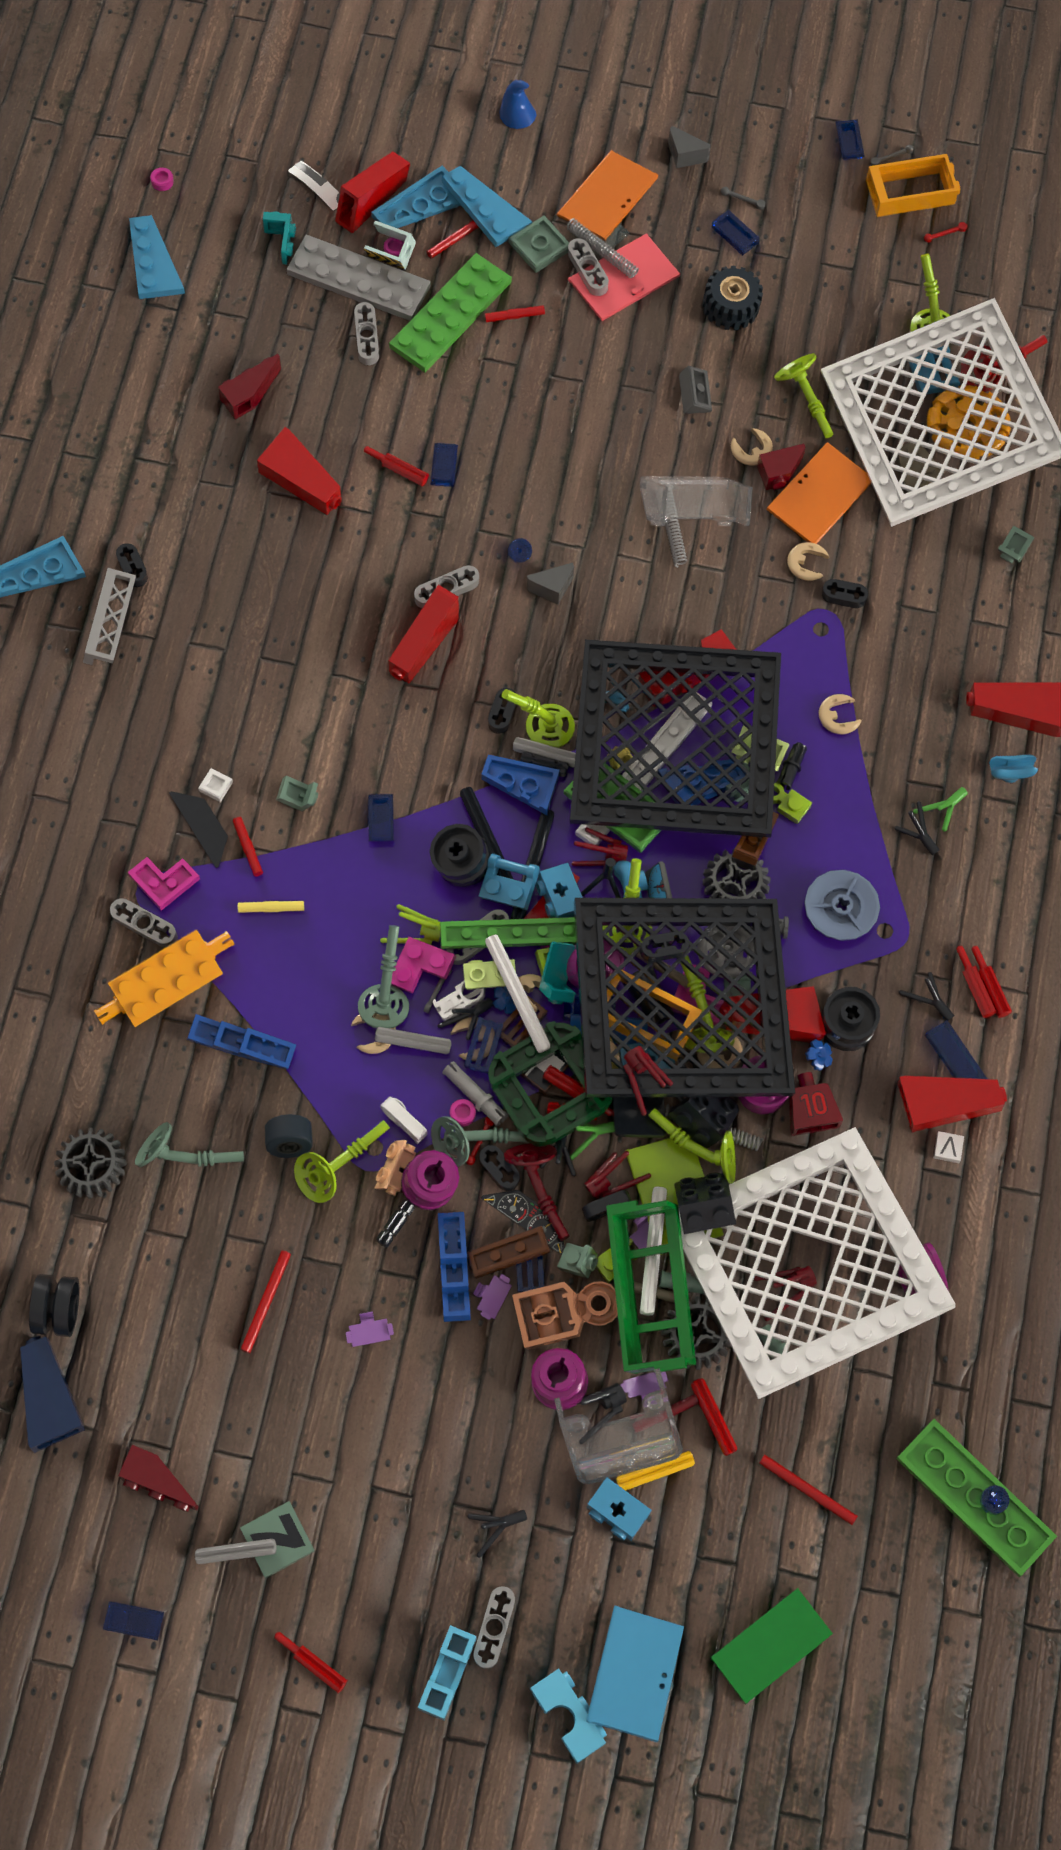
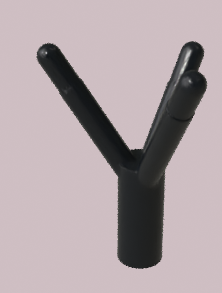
M918 801L919 821L913 811H909L908 814L919 833L899 826H895V830L920 839L929 853L934 855L940 849L927 833L922 804Z
M613 858L606 859L602 873L581 892L582 896L590 892L603 879H608L615 897L621 898L612 876L616 864Z
M928 972V978L925 979V982L934 1000L903 990L899 991V995L934 1006L946 1022L955 1016L940 998L932 972Z
M486 998L473 1008L452 1009L453 1014L461 1015L439 1023L438 1028H443L471 1016L472 1019L466 1035V1040H470L478 1016L493 1007V1001L490 998Z
M567 1136L555 1142L553 1146L557 1151L555 1163L560 1164L563 1152L570 1173L575 1177L576 1171L566 1147ZM548 1162L540 1164L539 1167L543 1169Z
M523 1509L503 1517L468 1514V1519L487 1521V1523L481 1524L482 1529L499 1526L479 1550L477 1557L483 1556L506 1527L526 1521L527 1515L525 1510Z

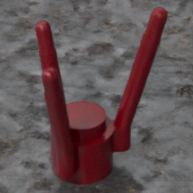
M586 827L585 831L611 844L602 847L574 841L575 846L605 853V859L613 858L616 863L622 860L626 861L628 845L621 844L622 840L613 839L591 828ZM606 860L573 861L571 864L572 866H604Z
M637 1046L624 1055L627 1064L623 1068L628 1074L641 1114L645 1116L647 1112L633 1071L640 1074L648 1070L661 1087H665L666 1083L672 1086L673 1082L654 1063L648 1053H645L641 1046Z
M625 1151L612 1163L617 1157V1153L613 1152L598 1170L588 1178L584 1185L597 1200L601 1196L603 1198L651 1178V1174L648 1173L609 1190L608 1187L611 1186V1183L606 1176L629 1155V1152Z
M798 1266L790 1270L776 1272L775 1274L777 1277L789 1276L786 1280L809 1287L817 1285L815 1274L810 1266L803 1268ZM759 1276L754 1277V1281L768 1280ZM778 1282L773 1284L774 1288L785 1286ZM792 1287L795 1291L799 1290V1292L792 1296L790 1300L797 1301L803 1297L805 1291ZM785 1304L783 1310H785L790 1305ZM778 1307L774 1309L771 1313L776 1314ZM766 1316L764 1317L765 1321H769L770 1319H772Z

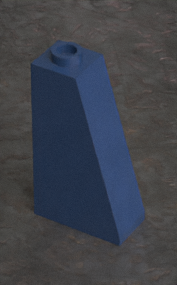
M41 1336L33 1337L26 1341L25 1346L20 1347L28 1444L34 1453L86 1430L52 1345L46 1336L43 1338Z

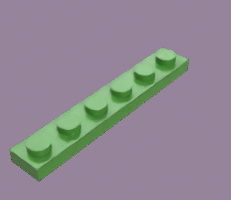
M575 917L440 922L441 949L488 948L485 939L495 934L498 935L503 947L551 945L553 941L576 945Z

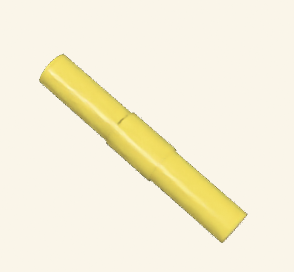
M304 901L238 903V913L304 911Z

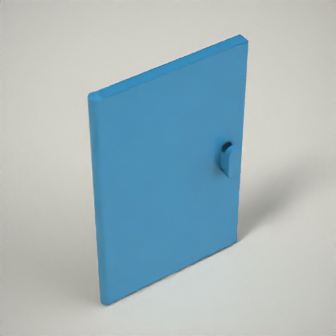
M614 1606L586 1721L658 1742L684 1626Z

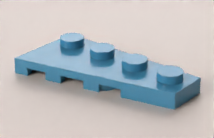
M442 165L372 211L371 217L375 221L398 229L461 205L441 181L442 176L448 173Z
M459 166L442 176V183L495 247L508 241L510 236L532 223L529 218L463 167Z
M152 215L129 218L139 299L185 294L182 282Z
M61 536L0 565V597L85 578L86 575L64 536Z

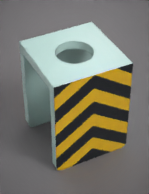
M375 221L374 226L379 233L404 241L399 257L365 245L364 250L367 255L406 270L416 244L412 234Z

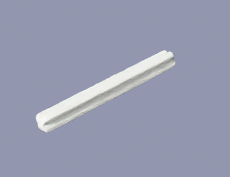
M498 935L489 936L485 939L489 952L539 1053L544 1052L550 1048V1042Z
M654 1187L651 1203L665 1201L667 1189L664 1187ZM665 1213L650 1216L647 1247L662 1244ZM660 1254L645 1258L640 1314L652 1316L655 1312Z

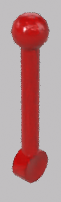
M960 222L957 227L932 235L926 234L924 241L929 243L934 238L956 231L965 232L967 224Z
M488 1117L484 1120L485 1126L483 1130H489L494 1125ZM483 1140L476 1142L466 1161L468 1165L475 1163V1156Z

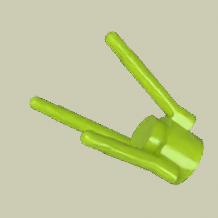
M400 904L396 906L397 909L403 911L399 912L400 917L422 925L420 935H423L424 938L414 939L432 945V941L439 942L440 922L438 920L431 919ZM381 938L380 942L387 943V938ZM398 938L397 944H406L408 938Z

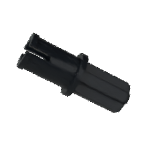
M800 742L793 745L787 760L783 761V769L776 781L784 789L786 786V790L791 789L796 774L801 771L800 765L807 751V747Z

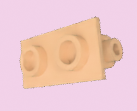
M396 1140L389 1146L386 1152V1157L388 1158L385 1165L378 1171L376 1176L377 1184L375 1189H387L386 1193L393 1196L400 1192L403 1173L399 1169L400 1167L405 1169L408 1163L414 1159L416 1147L406 1144V1140Z

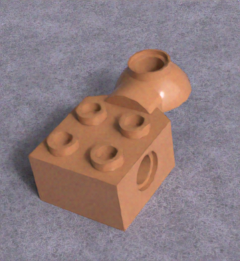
M603 1281L592 1282L586 1285L578 1294L565 1282L512 1295L524 1348L527 1350L580 1337L584 1323L602 1326L612 1322L618 1316L615 1288ZM597 1297L606 1299L607 1305L602 1311H595L592 1304Z

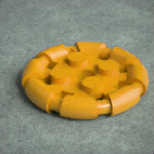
M966 385L964 390L976 393L978 387ZM948 390L943 391L932 402L933 407L928 409L927 427L939 431L946 428L947 432L945 433L956 436L973 398ZM981 391L980 395L991 399L993 393ZM996 397V401L1002 402L998 397ZM960 398V400L956 404L954 399ZM984 402L983 406L976 403L973 409L985 413L988 403ZM993 405L989 415L996 414L1000 418L1004 408ZM1007 413L1005 420L1010 421V415ZM970 414L968 421H971L974 426L978 427L982 417ZM986 419L982 429L994 432L998 423ZM1002 424L998 434L1008 437L1011 427ZM964 428L960 438L972 441L976 432ZM980 433L976 443L980 442L981 445L988 446L991 437ZM932 434L931 439L935 443L938 435ZM942 437L938 447L950 450L953 440ZM995 439L991 448L999 450L1005 444V441ZM958 442L957 444L961 445V447L956 445L954 452L966 455L969 446ZM973 447L969 457L978 460L984 455L985 451Z

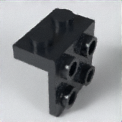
M612 1097L614 1134L618 1137H665L666 1131L648 1116L656 1108L665 1117L664 1097H642L647 1112L645 1116L641 1114L636 1097Z
M688 1097L671 1108L667 1115L690 1136L692 1141L707 1149L723 1139L725 1132L729 1130L739 1112V1106L731 1097Z
M713 1172L705 1177L695 1179L688 1177L674 1184L684 1234L736 1224L730 1189L724 1173Z

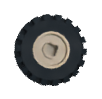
M725 266L721 268V271L718 269L714 271L713 276L710 275L708 278L702 304L705 315H709L708 320L710 322L715 321V326L719 328L721 325L725 326V330H729L730 327H734V330H739L740 325L746 328L749 322L752 324L755 321V317L759 313L763 297V287L759 284V278H754V273L751 271L746 272L744 267L737 269L736 266H731L728 269Z

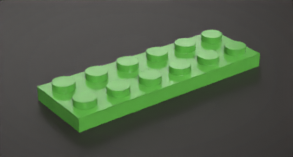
M475 253L389 342V348L426 373L512 282V277Z
M935 1419L896 1458L1018 1577L1025 1573L1057 1537Z

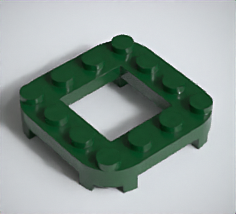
M555 1021L545 1024L546 1028L543 1029L550 1042L548 1050L539 1053L531 1037L503 1053L499 1051L493 1057L494 1059L489 1067L488 1075L492 1091L520 1135L535 1147L557 1142L575 1131L577 1126H584L602 1115L612 1103V1097H585L584 1092L543 1117L539 1114L516 1078L560 1052L585 1091L581 1031L575 1025L555 1023Z

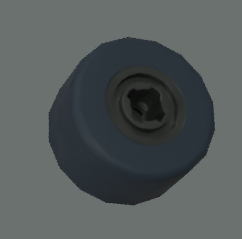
M293 1114L280 1115L270 1119L265 1125L266 1151L280 1158H294L309 1152L313 1147L311 1122L306 1117Z

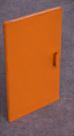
M611 150L556 215L568 222L575 218L585 228H588V231L593 232V235L596 234V237L598 236L605 241L658 179V174Z
M827 442L766 510L804 540L817 544L870 486L871 481L867 472Z

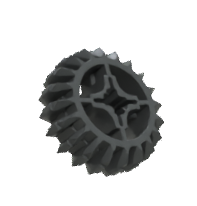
M725 849L722 856L716 854L714 855V861L710 860L707 863L708 869H704L703 876L705 878L702 881V885L706 887L704 894L711 895L709 898L766 899L765 894L769 893L770 887L768 884H770L771 878L766 876L769 872L768 868H762L763 859L758 860L756 866L732 857L734 849L732 854H729ZM727 868V876L723 877L722 881L717 882L716 876L718 873ZM732 879H737V882L741 881L740 885L739 883L732 882ZM756 881V888L746 895V886Z
M90 1127L88 1134L85 1135L83 1130L79 1129V1137L75 1138L74 1135L69 1134L71 1142L68 1144L62 1141L61 1146L65 1150H58L56 1152L57 1157L60 1159L54 1161L55 1167L59 1168L55 1174L61 1178L60 1184L67 1186L69 1193H73L76 1190L77 1197L81 1198L85 1191L88 1199H92L93 1192H97L98 1196L102 1197V1189L106 1188L108 1192H112L113 1189L110 1184H120V1180L116 1175H125L124 1169L120 1167L127 1165L126 1159L122 1158L126 1153L124 1149H119L121 1146L119 1140L113 1141V1134L109 1133L105 1136L104 1130L100 1129L95 1135L94 1129ZM95 1145L107 1149L111 1153V1158L98 1155ZM85 1147L81 1155L74 1156L77 1151ZM92 1155L95 1162H92L89 1172V1169L86 1164L90 1163ZM70 1168L83 1171L86 1181H81L72 1176ZM107 1170L102 1177L96 1179L99 1172Z
M695 1297L694 1304H691L689 1299L690 1314H699L698 1319L692 1323V1331L695 1333L696 1328H698L701 1322V1334H704L700 1335L696 1344H694L695 1369L700 1370L701 1362H704L705 1367L709 1369L712 1366L710 1359L714 1363L719 1364L721 1362L719 1355L726 1357L729 1352L725 1347L728 1348L731 1345L712 1307L709 1306L707 1298L704 1304H700V1297ZM669 1310L667 1312L670 1319H677L675 1311ZM707 1317L716 1324L719 1336L715 1335V1331L707 1327ZM678 1328L662 1330V1336L670 1337L663 1341V1346H672L667 1354L673 1356L677 1353V1358L681 1357L680 1345L676 1335ZM711 1342L717 1344L708 1352L696 1353L698 1346L701 1344L710 1345Z

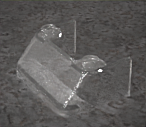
M640 477V490L646 519L651 521V525L665 526V523L671 519H712L717 521V525L731 526L732 522L750 526L753 490L751 486L724 477Z
M660 1368L654 1369L660 1390L651 1392L643 1398L642 1407L644 1412L607 1422L582 1445L579 1444V1440L593 1428L589 1418L582 1414L566 1417L560 1398L554 1399L564 1440L577 1479L581 1483L593 1484L604 1481L606 1477L611 1479L675 1460L682 1454V1443Z

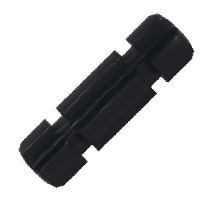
M523 752L520 759L521 762L560 770L561 777L566 776L569 767L566 762L559 761L557 763L555 759L540 755L535 757L529 752Z
M406 1199L401 1201L398 1206L399 1210H395L384 1226V1231H381L376 1238L381 1246L387 1248L392 1243V1237H396L407 1221V1216H410L414 1211L415 1205Z

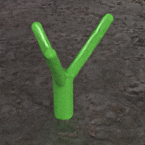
M961 787L947 800L923 806V812L936 808L942 810L947 807L942 831L945 832L947 831L954 806L967 796L968 792L965 788ZM914 809L913 813L917 814L918 810Z
M614 1122L577 1126V1131L593 1133L570 1155L571 1160H574L598 1135L614 1132Z

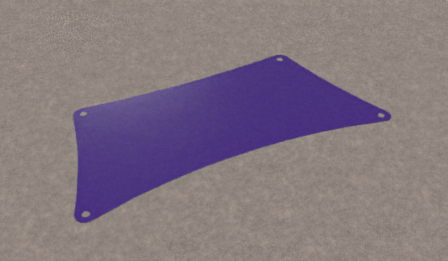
M815 609L807 612L753 650L781 653L777 739L789 743L783 761L787 760L793 745L797 742L807 747L800 765L801 771L796 774L791 789L811 801L812 805L800 822L795 824L777 812L779 804H773V812L779 814L772 830L771 838H768L758 859H763L762 868H768L769 872L766 876L771 878L770 884H768L770 887L769 893L765 894L766 899H777L779 918L783 919L784 916L789 918L787 939H783L781 936L785 988L814 977L885 956L904 946L909 937L910 926L892 872L872 801L858 728L848 734H835L828 731L819 719L820 705L827 697L835 694H844L852 697L844 628L836 614L826 609ZM820 622L825 623L829 628L828 634L821 637L817 636L813 631L814 625ZM719 675L709 682L716 690H719L726 684ZM727 676V677H728L729 680H731V679H733L735 676ZM743 677L734 683L741 692L751 686ZM706 686L697 691L706 699L713 694ZM730 687L721 693L728 702L738 696ZM754 689L746 695L752 703L754 700ZM687 693L680 695L678 698H682ZM717 697L711 701V708L715 713L725 706ZM742 699L733 705L740 715L750 708ZM672 700L664 704L663 707L668 709L675 701ZM853 703L837 705L830 709V711L837 712L838 717L834 720L836 723L856 721ZM657 708L649 712L648 715L654 720L662 712ZM677 708L647 730L644 735L651 741ZM729 709L719 716L727 725L736 719ZM753 711L744 718L751 726ZM707 712L701 719V722L704 723L711 715ZM642 716L632 723L641 730L649 722ZM716 720L706 726L713 735H716L723 729ZM738 722L731 729L739 736L743 724ZM629 725L619 731L626 741L636 734ZM696 725L668 760L675 767L710 738ZM728 732L718 738L725 747H728L735 741ZM615 735L605 742L611 749L622 745V742ZM639 737L630 745L639 753L647 744ZM714 742L705 749L712 758L722 751ZM601 746L600 760H603L608 755V752ZM699 753L692 759L697 766H704L705 763L709 762L702 753ZM725 754L718 761L730 760V758ZM664 764V766L661 768H667V771L670 770L666 764ZM782 764L780 766L779 771L775 770L774 783H776L781 774V771L783 769ZM569 766L566 776L559 777L549 810L554 811V819L539 868L540 871L568 863L571 871L580 877L577 885L581 893L602 873L604 866H572L571 863L573 861L606 859L603 852L574 845V841H585L575 835V831L581 824L570 823L572 800L564 795V790L573 781L574 767ZM654 777L647 787L649 788L657 779ZM661 784L651 791L659 800L669 793ZM492 785L475 791L474 793L504 859L526 865L541 812ZM785 786L784 792L788 794L791 791V789L786 790ZM719 795L711 799H708L707 801L711 804L714 800H716L719 797ZM461 797L402 818L332 838L259 855L257 858L263 874L257 877L253 875L247 858L220 862L217 868H215L213 863L193 866L192 868L199 875L200 880L162 911L139 886L137 887L136 898L139 906L171 923L177 932V940L197 930L203 941L208 943L225 931L228 932L230 935L229 939H232L235 945L215 956V961L223 974L212 980V982L235 1006L254 1030L296 1044L287 1072L318 1112L344 1152L347 1150L348 1145L352 1146L353 1141L357 1142V1138L361 1139L383 1120L387 1123L390 1129L376 1139L383 1144L382 1153L378 1156H372L367 1151L362 1150V1155L358 1154L357 1159H351L352 1163L365 1171H379L384 1167L388 1158L386 1157V1152L389 1146L396 1140H406V1144L416 1147L415 1153L432 1145L431 1128L434 1121L442 1116L450 1117V1107L455 1101L459 1099L471 1101L442 1073L447 1065L451 1067L450 1063L453 1061L486 1094L490 1093L493 1096V1101L503 1109V1106L491 1089L488 1074L490 1064L494 1059L493 1057L499 1051L503 1053L510 1049L511 1046L506 1045L501 1038L496 1037L494 1050L486 1058L479 1061H467L460 1058L458 1055L482 1047L485 1042H478L476 1034L481 1032L479 1029L473 1030L470 1040H466L468 1030L451 1035L452 1029L458 1022L438 1028V1024L444 1021L434 1004L429 1014L424 1012V1008L432 996L440 977L423 971L413 994L400 989L409 1001V1012L406 1019L396 1027V1030L450 1039L451 1049L449 1054L393 1044L387 1050L378 1054L364 1053L356 1047L377 1042L375 1041L377 1028L371 1027L366 1023L351 1026L353 1020L359 1015L358 1001L361 994L369 987L381 984L383 971L380 969L381 965H383L381 960L384 959L382 954H385L387 943H381L380 939L388 937L389 925L399 926L398 938H424L423 935H420L421 924L399 916V912L403 911L397 909L396 906L398 904L439 922L477 921L497 909L505 911L509 919H511L512 906L479 897L484 878L475 885L467 887L454 886L443 878L431 862V842L439 831L453 824H465L475 829ZM672 797L665 802L676 804ZM722 800L715 807L729 806ZM734 801L732 803L737 805L739 802ZM748 802L744 804L741 808L747 809ZM611 830L607 834V836L613 839L622 840L621 844L628 845L626 861L631 863V860L634 858L640 859L642 861L641 870L644 873L658 862L663 861L672 898H709L711 895L704 894L706 887L702 885V881L705 878L703 876L704 869H708L707 863L710 860L714 861V855L716 854L722 856L725 849L729 854H732V850L736 847L741 837L740 835L661 830L640 853ZM602 840L598 846L606 847L607 844L611 843ZM727 868L718 873L716 876L717 882L722 881V878L727 876ZM613 870L612 876L618 888L619 894L621 898H623L624 891L622 884L614 874L615 870ZM847 870L860 874L872 884L878 894L880 911L877 922L868 933L857 939L840 941L826 937L813 927L806 915L804 902L808 888L817 877L829 871ZM511 872L514 880L521 881L523 874ZM603 879L590 892L582 896L583 898H616L608 879ZM732 879V882L739 883L740 885L741 881L737 882V879ZM756 881L746 886V895L756 888ZM536 885L526 915L542 897L538 894ZM647 890L641 891L642 898H649ZM304 901V911L238 913V903ZM838 903L837 908H842V910L845 911L846 906H842L841 903ZM886 923L893 928V934L890 938L884 939L877 934V927L880 924ZM652 926V930L655 931L659 926ZM674 926V927H675L678 931H680L684 926ZM691 926L684 932L692 943L700 937V934ZM708 926L699 927L704 931ZM664 927L658 934L669 933L671 931L668 928ZM638 928L635 930V933H634L636 936L638 935V932H639V929H638ZM612 929L609 931L610 937L613 936ZM167 930L165 933L170 937L169 930ZM645 930L642 931V936L640 938L642 941L646 936ZM441 938L439 942L432 941V946L441 949ZM675 941L672 946L675 945L677 949H680L682 943L679 944ZM623 942L620 947L632 948L634 944L633 942ZM397 944L395 955L398 958L397 960H395L396 962L398 961L405 944ZM649 944L647 947L649 950L652 951L653 954H655L656 950L658 949L653 948L651 944ZM540 946L504 947L509 960H515V970L518 977L526 974L541 976L535 952L542 949ZM464 948L460 950L454 949V954L463 956ZM484 948L465 963L473 960L489 962L493 961L489 949ZM692 950L688 956L692 964L698 965L700 963L699 957ZM743 951V958H746L748 954ZM636 956L633 958L642 967H645L647 965V963L640 960ZM673 958L662 961L671 966L677 959ZM629 962L625 966L624 971L633 974L638 969ZM680 963L674 968L683 974L684 971ZM463 964L452 965V972L444 981L435 999L436 1002L456 991L455 986L464 981ZM756 965L749 970L754 976H756ZM655 970L656 976L659 979L662 973ZM710 973L708 980L713 976L712 973ZM666 977L660 985L663 991L675 996L679 983ZM717 977L712 983L723 992L724 978ZM567 980L566 985L575 992L573 1003L563 1001V1004H552L536 986L530 993L525 991L527 996L548 1011L547 1015L540 1022L543 1028H546L545 1024L552 1021L570 1025L571 1014H580L579 989L574 987L569 980ZM751 980L752 988L755 985V983ZM622 982L616 988L619 992L624 988ZM707 985L705 986V994L715 998L718 997ZM496 987L484 988L485 997L483 1000L486 998H490L492 1001L496 1000L497 998L493 996ZM464 988L463 996L473 992L476 989L467 990L466 988ZM758 988L752 994L758 993ZM628 990L623 994L633 1004L636 1002ZM480 993L471 999L477 998L480 995ZM368 995L367 998H366V1000H365V1003H364L365 1009L369 1008V1007H368V1001H369L370 995ZM376 998L373 999V1006L376 1005ZM620 999L611 1006L620 1016L629 1009ZM399 1000V1008L396 1012L398 1015L403 1008L402 1000ZM392 1001L391 1008L393 1009L395 1006V1001ZM493 1006L479 1015L478 1018L486 1020L496 1032L511 1014H506L504 1009L500 1011ZM634 1011L627 1016L630 1018H640ZM673 1011V1017L683 1025L687 1016ZM520 1015L504 1032L506 1035H508L510 1031L522 1019ZM669 1020L658 1025V1027L662 1028ZM672 1023L664 1032L667 1034L678 1028ZM525 1025L512 1038L513 1041H515V1039L523 1032V1030L526 1028ZM648 1025L647 1032L655 1035L657 1032ZM569 1067L564 1072L569 1077L574 1075ZM520 1075L516 1077L528 1096L539 1092L538 1089ZM389 1096L400 1100L406 1107V1110L427 1129V1136L419 1144H416L403 1129L398 1127L381 1110L380 1105ZM476 1110V1117L473 1122L486 1117V1115L482 1111L478 1112ZM441 1127L440 1131L441 1139L444 1138V1133L446 1131V1129L443 1127Z

